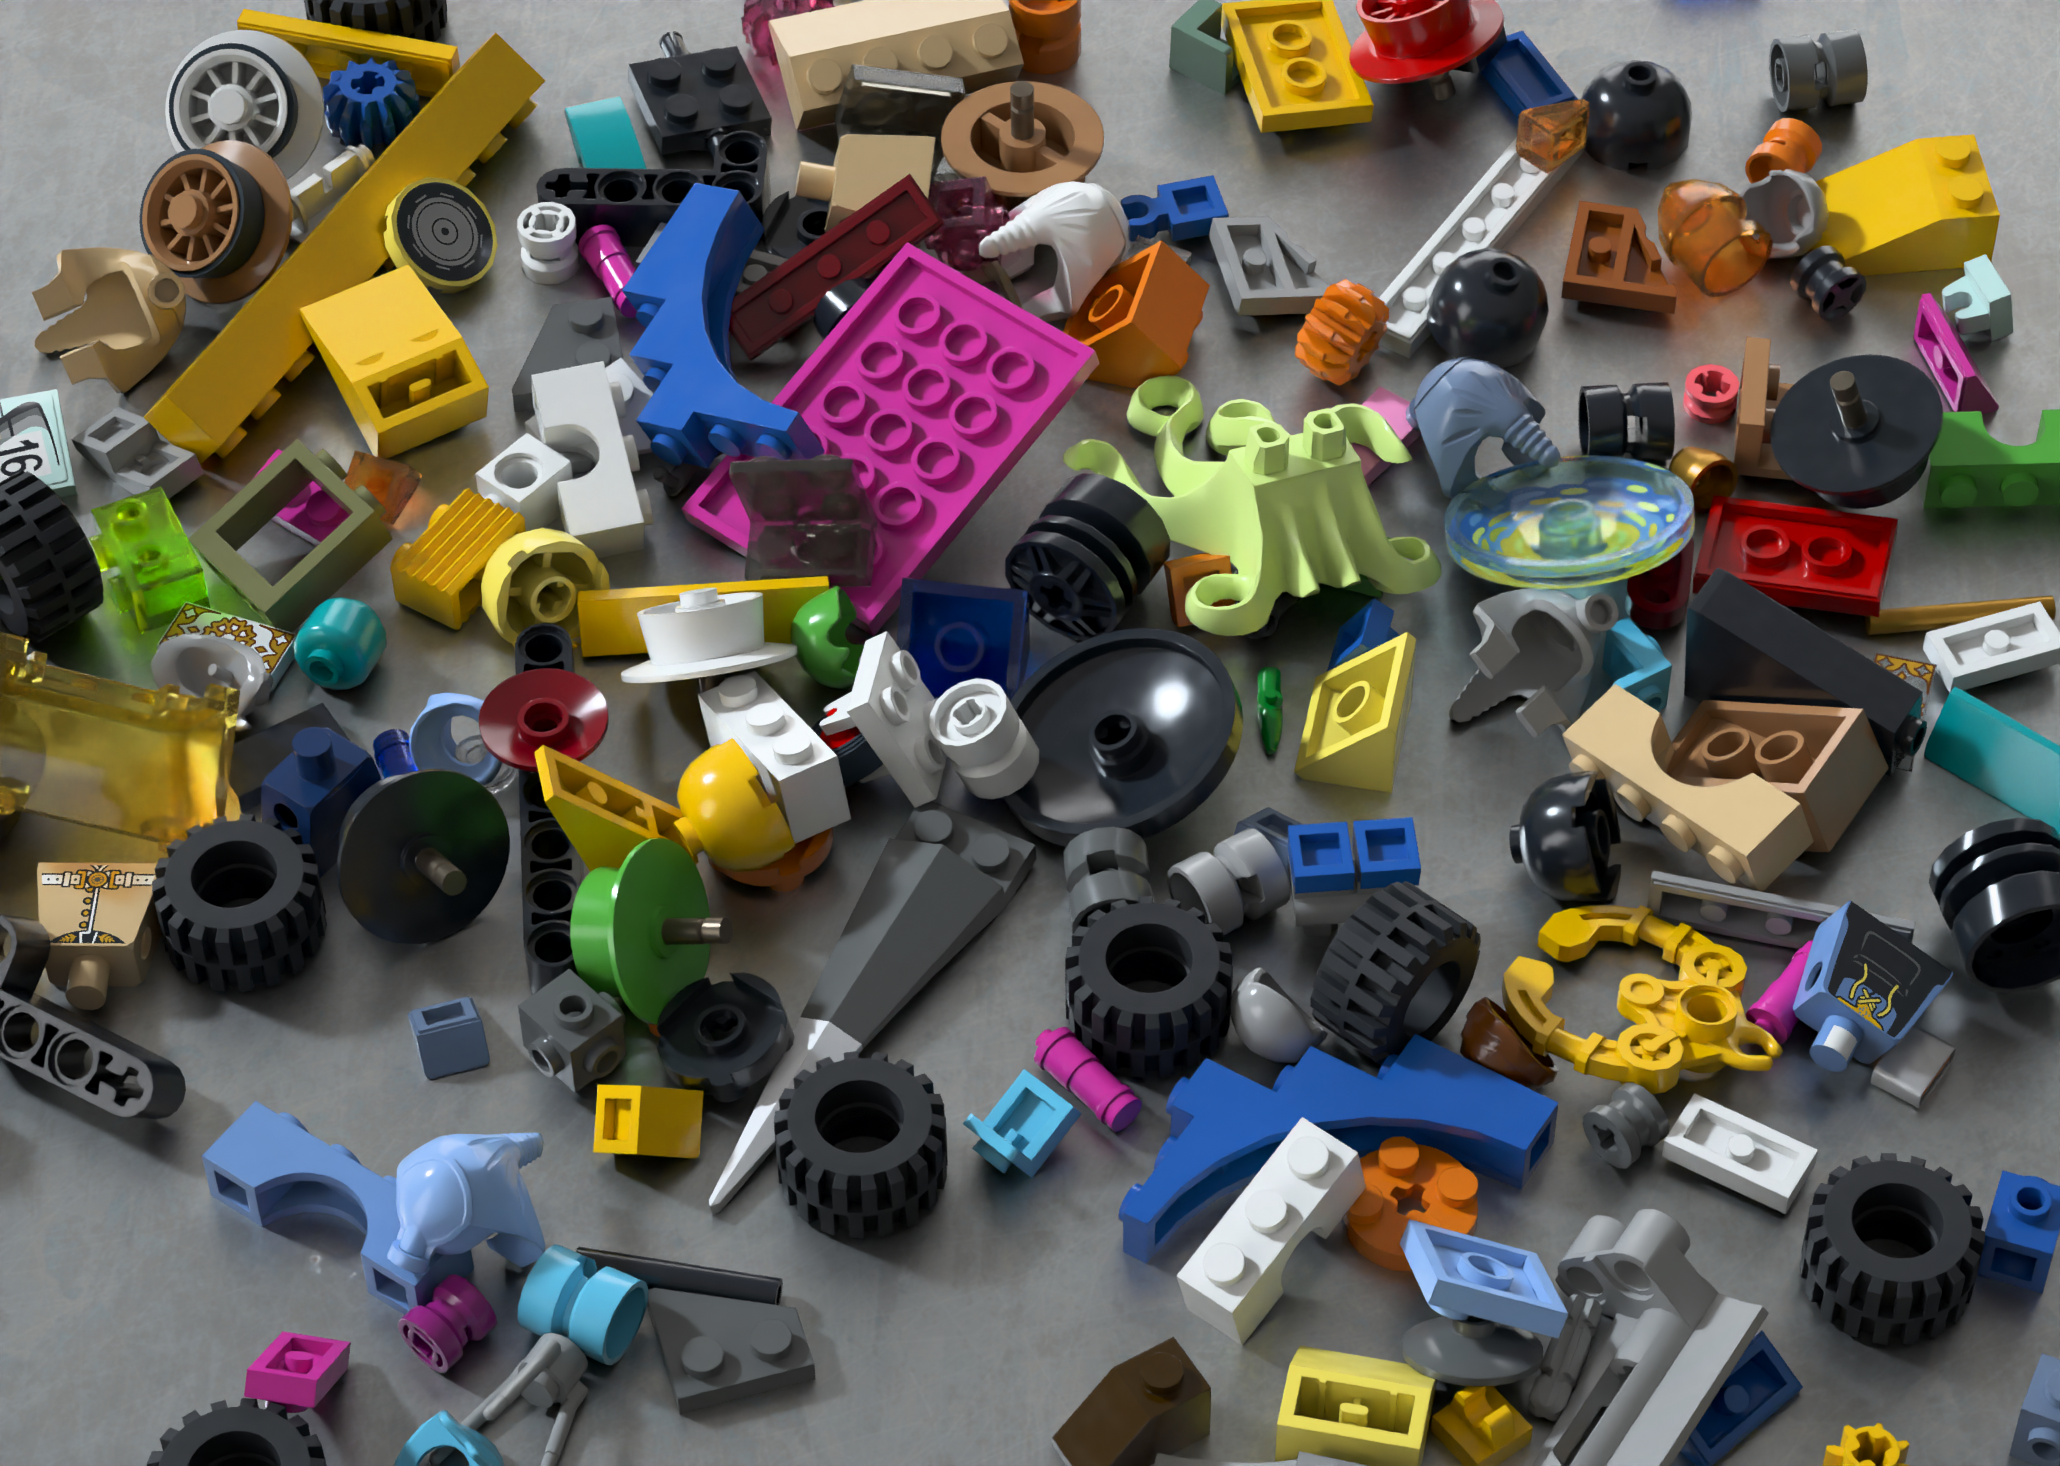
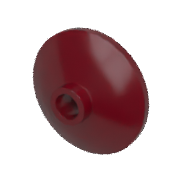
M544 668L516 674L497 685L484 700L480 709L478 723L481 739L487 750L496 759L516 769L538 772L534 752L542 745L579 762L592 754L606 735L609 715L603 694L591 681L567 670Z

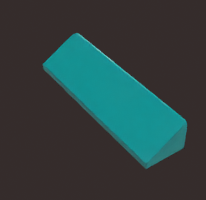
M1954 687L1949 693L1926 743L1924 752L1926 759L2028 818L2042 820L2054 827L2060 836V746L1965 691Z

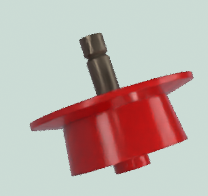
M1358 0L1356 10L1366 30L1354 42L1350 50L1349 60L1354 73L1369 82L1401 84L1428 78L1434 98L1436 100H1445L1456 93L1452 77L1449 74L1450 71L1480 55L1498 38L1504 26V15L1500 5L1495 0Z

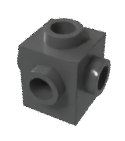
M570 969L518 1005L523 1046L528 1050L532 1061L544 1075L550 1078L556 1075L575 1093L595 1078H602L611 1073L620 1060L626 1056L623 1030L626 1019L622 1009L609 994L605 992L596 993Z

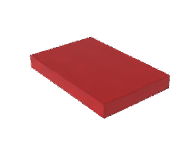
M1713 496L1693 575L1692 593L1698 594L1715 569L1720 568L1730 572L1781 605L1879 617L1897 537L1898 519Z

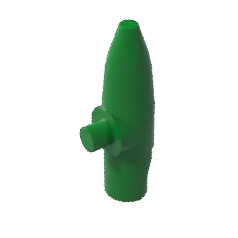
M1268 666L1261 668L1257 673V712L1262 743L1267 754L1274 755L1282 734L1283 697L1281 693V672L1278 668Z

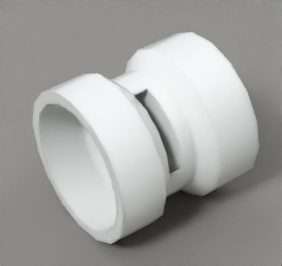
M541 202L531 205L522 211L517 219L518 238L522 245V270L526 277L533 282L544 285L559 284L569 280L580 267L579 249L575 242L577 232L576 220L572 211L566 206L555 202Z

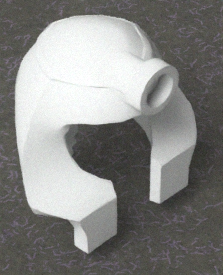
M1075 181L1055 184L1033 195L1006 214L1002 221L1003 226L999 227L998 231L992 232L990 236H986L979 244V255L988 258L984 262L998 261L1007 272L1010 280L1028 271L1034 265V248L1037 244L1050 245L1055 250L1058 259V272L1054 286L1021 302L1022 309L1045 322L1069 318L1075 315L1087 295L1107 270L1132 257L1131 245L1127 237V217L1119 201L1108 190L1098 184Z

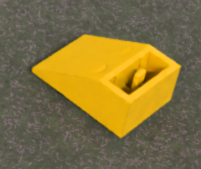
M409 264L299 309L307 329L377 463L487 417L488 384L463 337Z

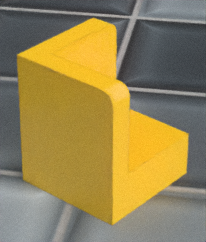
M598 1085L593 1153L697 1158L700 1154L704 1091L635 1085Z

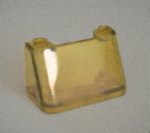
M0 632V815L12 814L16 810L158 843V850L163 853H167L166 848L175 839L185 841L188 838L186 831L198 824L202 828L213 825L212 819L225 816L240 690L210 683L205 687L203 698L179 694L180 686L169 683L156 691L47 665V654L34 651L27 656L28 638Z

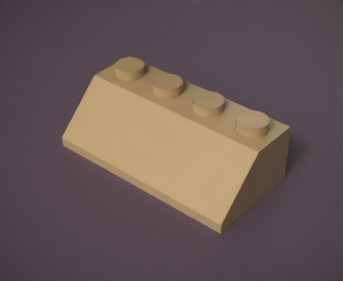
M864 0L774 19L768 23L796 131L971 94L996 84L1015 82L1024 65L1010 10L1004 0Z

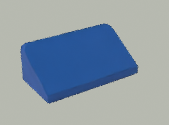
M1762 1330L1755 1334L1680 1450L1696 1466H1713L1803 1388Z

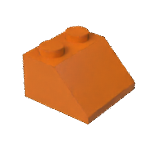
M1162 240L1107 270L1087 295L1079 311L1067 319L1063 332L1096 351L1099 365L1089 375L1088 380L1137 389L1148 379L1158 376L1176 375L1186 364L1189 357L1187 349L1194 330L1203 318V311L1201 309L1210 285Z

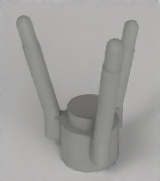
M545 1333L526 1358L520 1361L511 1375L460 1424L476 1431L486 1420L492 1421L496 1419L520 1394L527 1401L541 1408H548L553 1403L559 1402L561 1407L541 1466H556L576 1409L589 1393L588 1388L579 1381L588 1368L585 1354L570 1339L560 1334ZM447 1446L436 1448L429 1455L430 1463L439 1465L456 1448Z

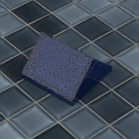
M902 578L896 644L901 651L906 650L912 655L919 668L921 680L934 699L940 698L946 690L958 683L975 678L995 682L1001 686L1009 701L1012 699L1017 690L1023 685L1030 652L1029 590Z

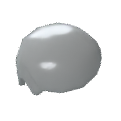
M1786 169L1785 171L1772 170L1769 172V176L1763 180L1747 184L1740 193L1735 211L1739 239L1749 253L1766 259H1790L1805 254L1822 239V233L1827 228L1829 217L1825 194L1814 179L1808 174L1791 169Z
M1256 968L1237 984L1233 991L1230 1014L1237 1035L1252 1052L1273 1063H1296L1300 1061L1310 1046L1317 1048L1328 1035L1323 1027L1308 1016L1264 969Z

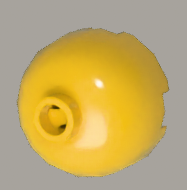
M733 738L721 745L716 744L690 763L680 778L677 792V800L683 817L673 822V825L692 857L703 851L718 867L733 872L755 871L783 858L784 853L795 847V842L776 802L771 804L765 791L755 776L759 775L758 771Z

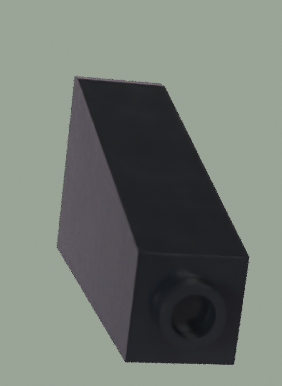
M1720 568L1715 569L1688 606L1685 696L1700 702L1703 700L1864 709L1888 765L1885 775L1890 777L1905 755L1913 757L1918 752L1927 729V722L1920 719L1923 695L1921 690L1730 572Z

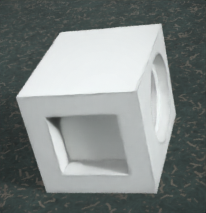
M528 433L475 474L478 493L484 499L490 498L494 504L499 502L504 509L509 507L514 514L520 512L525 519L526 532L546 528L560 516L558 482L573 479L571 461Z

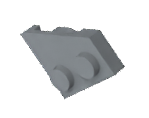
M1269 216L1213 218L1209 238L1237 316L1305 314L1311 312L1315 300L1321 299L1327 287L1330 286L1314 272L1317 260L1302 246L1291 242L1287 232Z

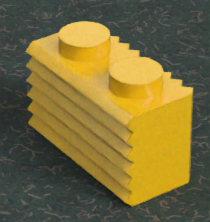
M470 488L465 489L450 505H440L432 514L428 528L413 544L409 542L402 544L392 558L390 572L395 600L454 630H460L462 622H467L470 614H475L477 606H482L481 583L488 560L502 543L516 534L526 532L524 517L520 512L514 514L509 507L504 509L499 502L494 504L490 498L484 499L480 493L474 494Z

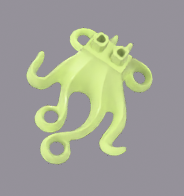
M1158 376L1146 380L1135 390L1126 416L1133 428L1142 433L1157 437L1154 444V458L1157 469L1166 487L1175 497L1150 496L1142 489L1122 455L1108 442L1095 439L1082 440L1068 448L1063 454V462L1075 471L1090 469L1098 475H1104L1126 484L1146 499L1163 520L1170 540L1211 555L1230 556V562L1238 569V574H1213L1204 577L1196 582L1186 595L1185 613L1190 622L1198 628L1213 634L1237 636L1249 634L1263 628L1269 621L1274 603L1282 592H1288L1296 597H1307L1319 594V583H1325L1335 588L1352 586L1361 583L1359 574H1363L1380 591L1391 594H1409L1422 591L1436 584L1441 576V563L1425 540L1418 537H1395L1388 539L1361 469V459L1351 444L1357 443L1367 446L1386 462L1405 463L1413 460V458L1384 417L1363 405L1355 403L1336 405L1331 409L1325 408L1308 412L1307 417L1304 418L1303 433L1290 435L1281 424L1275 422L1271 412L1262 404L1245 399L1231 400L1217 409L1210 419L1205 433V439L1210 447L1216 452L1228 456L1226 461H1192L1184 457L1183 440L1185 434L1196 429L1204 418L1200 393L1190 381L1179 376ZM1165 405L1178 408L1172 416L1160 415L1151 410L1157 406ZM1222 599H1232L1240 602L1231 606H1211L1214 602Z

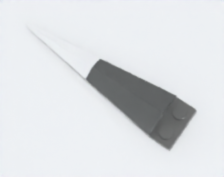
M933 801L914 808L895 839L889 838L793 1030L795 1037L793 1045L784 1053L779 1063L775 1066L709 1199L712 1215L722 1211L776 1147L774 1132L775 1111L780 1110L779 1098L784 1089H794L793 1078L802 1070L814 1073L817 1071L816 1062L824 1058L830 1057L833 1062L844 1060V1053L858 1051L860 1053L937 972L1007 907L1037 859L1035 844Z

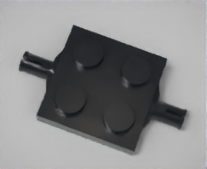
M673 31V39L670 32H667L659 41L660 48L663 50L666 58L629 64L628 82L661 154L684 150H708L714 158L718 141L729 133L750 131L762 137L771 135L772 117L737 46L690 53L683 42L682 35L679 32Z

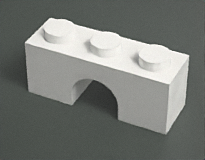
M604 361L531 375L533 407L542 443L558 453L576 452L583 454L596 464L595 468L583 477L558 482L559 513L564 532L572 535L594 551L597 558L644 549V526L653 524V514L647 489L636 490L631 472L639 471L640 465L633 435L622 436L618 421L619 418L626 417L625 402L620 382L609 383Z
M756 671L745 675L729 677L721 682L719 686L698 694L710 748L716 744L721 745L731 738L737 742L758 771L759 775L755 777L771 804L776 802L795 843L851 819L837 755Z
M1302 1117L1177 1274L1176 1277L1187 1309L1243 1346L1284 1293L1281 1284L1282 1273L1290 1255L1299 1242L1310 1231L1326 1239L1366 1188L1358 1152Z

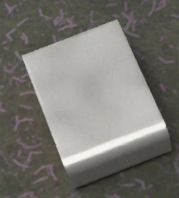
M1913 1025L1906 1035L1893 1048L1887 1051L1876 1065L1872 1073L1871 1084L1920 1108L1952 1064L1957 1047Z

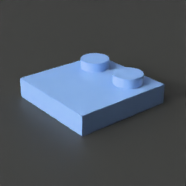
M1409 1219L1400 1241V1246L1427 1303L1434 1311L1455 1320H1466L1471 1315L1559 1338L1568 1312L1537 1253Z

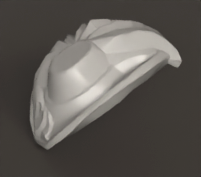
M182 634L162 642L151 661L153 679L162 694L175 707L194 718L197 728L214 729L225 733L227 729L236 731L250 730L252 726L246 721L245 716L252 713L256 706L264 705L269 700L270 690L273 685V677L270 673L266 672L262 657L253 648L235 640L212 635Z

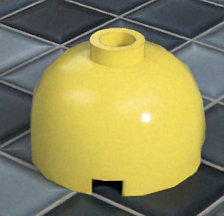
M546 528L516 534L502 543L488 560L481 583L484 611L497 633L514 647L517 637L524 629L540 623H551L563 627L569 633L571 641L579 637L578 591L610 589L609 574L604 564L597 559L594 551L568 533ZM572 641L573 649L580 645L578 642Z

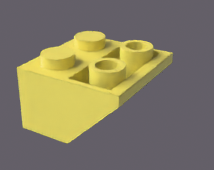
M1300 1345L1289 1365L1277 1421L1275 1462L1297 1459L1298 1453L1301 1451L1368 1466H1421L1438 1380L1417 1372L1405 1363Z

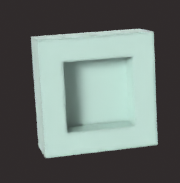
M1985 254L1964 262L1965 276L1942 290L1943 309L1945 312L1953 311L1960 307L1966 308L1955 313L1958 333L1969 334L1985 330L1991 341L2014 333L2011 293L1987 255Z

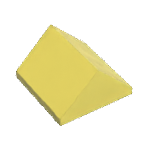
M1406 632L1315 678L1294 773L1304 780L1392 793L1412 700L1416 638Z

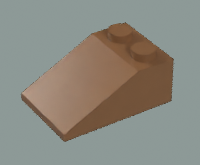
M1703 700L1672 741L1674 754L1669 762L1666 774L1684 784L1710 787L1731 783L1754 773L1801 803L1814 841L1805 851L1830 853L1888 770V765L1864 709Z

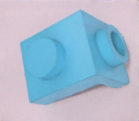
M1628 616L1617 621L1614 627L1606 631L1602 669L1614 681L1613 685L1617 684L1660 712L1661 709L1667 707L1672 665L1664 657L1657 641L1649 635L1645 636Z
M1023 1069L983 1122L970 1113L963 1122V1125L980 1137L972 1149L997 1169L1005 1173L1013 1163L1032 1178L1082 1113L1026 1069Z

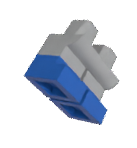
M1413 817L1353 821L1352 851L1347 822L1288 826V873L1296 926L1303 927L1304 934L1307 937L1331 936L1338 929V923H1345L1373 894L1380 889L1384 890L1392 883L1400 882L1402 884L1406 881L1413 885H1419L1421 864Z

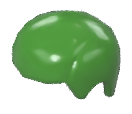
M835 586L815 596L798 610L791 623V643L797 645L798 653L795 657L802 669L810 677L831 689L847 690L854 685L860 663L859 658L862 656L864 646L862 644H852L846 639V628L856 619L857 611L847 593L839 586Z

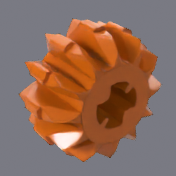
M1344 279L1327 287L1323 297L1315 300L1313 309L1305 316L1306 321L1303 328L1297 333L1298 343L1295 346V357L1310 370V373L1323 381L1329 380L1340 386L1356 378L1361 368L1369 365L1370 357L1379 348L1380 339L1387 331L1386 322L1389 319V308L1385 306L1384 301L1374 295L1375 292L1360 283L1356 285Z

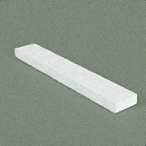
M1537 116L1528 123L1379 297V299L1385 302V306L1389 308V319L1386 322L1387 331L1381 337L1378 345L1410 359L1431 334L1427 325V312L1430 308L1429 298L1445 267L1459 256L1470 251L1483 248L1502 249L1584 152V136L1565 129V132L1561 134L1560 131L1565 128ZM1548 124L1554 127L1553 133L1546 139L1537 140L1533 137L1535 131L1543 125ZM1549 126L1544 127V128H1547V129L1549 130V134L1552 132V128H1551V127H1549Z

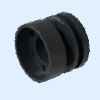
M1082 473L1065 481L1046 505L1039 519L1032 522L1025 534L1013 546L1005 558V576L1014 596L1031 616L1056 633L1073 640L1084 641L1112 632L1136 601L1137 595L1142 594L1162 568L1164 562L1170 557V537L1163 520L1148 501L1126 484L1104 475Z
M2017 817L1985 824L1965 833L1947 846L1932 865L1929 884L1939 904L1942 916L1948 928L1952 930L1951 937L1971 983L1989 992L2015 993L2037 989L2060 979V837L2057 830L2042 820Z

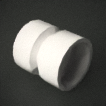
M975 678L963 681L946 690L935 702L929 715V728L944 754L950 758L951 764L970 793L979 798L986 799L1005 797L1022 788L1032 778L1039 764V749L1000 685L987 679Z

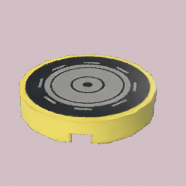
M427 177L406 186L388 205L384 217H387V230L383 232L385 247L396 268L398 269L409 264L426 289L431 286L435 289L443 290L440 293H457L473 286L493 265L498 247L495 224L485 205L468 188L449 179Z

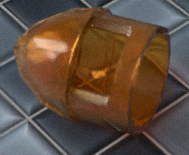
M1698 179L1669 183L1664 189L1658 207L1659 240L1667 258L1674 265L1679 266L1697 288L1709 297L1728 295L1750 282L1761 271L1770 257L1773 241L1770 233L1762 224L1754 220L1745 221L1747 207L1743 198L1721 183ZM1759 234L1760 236L1758 240H1756L1752 235Z

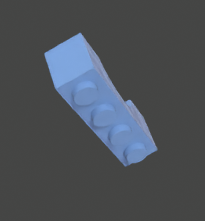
M255 1101L202 1155L211 1196L261 1227L290 1215L308 1212L335 1215L358 1227L366 1236L360 1254L368 1293L404 1315L414 1306H426L429 1302H432L434 1288L448 1275L456 1274L466 1278L474 1269L471 1249L462 1254L447 1256L434 1253L424 1273L407 1271L392 1263L388 1259L387 1254L393 1241L397 1239L401 1227L396 1208V1178L392 1176H385L383 1178L364 1167L357 1157L342 1145L332 1144L330 1146L310 1134L306 1127L289 1113L281 1112L277 1114Z

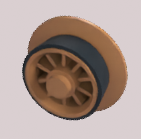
M218 141L200 149H189L177 153L157 169L146 187L141 202L139 219L141 238L148 255L151 254L166 264L182 280L185 294L199 301L211 304L236 302L248 297L262 287L279 266L286 252L292 230V198L282 170L265 151L241 141Z

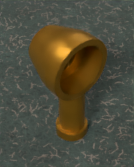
M1693 446L1685 447L1674 455L1669 464L1668 471L1674 487L1658 496L1657 499L1678 503L1683 509L1689 506L1698 513H1709L1713 496L1731 497L1738 482L1737 467L1727 457L1718 452Z

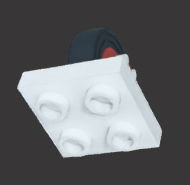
M886 631L866 640L852 692L828 704L823 710L826 715L817 721L811 729L837 755L844 787L858 781L864 783L891 774L914 808L937 799L947 756L929 728V715L939 698L934 699L921 680L919 668L912 655L906 650L901 651Z

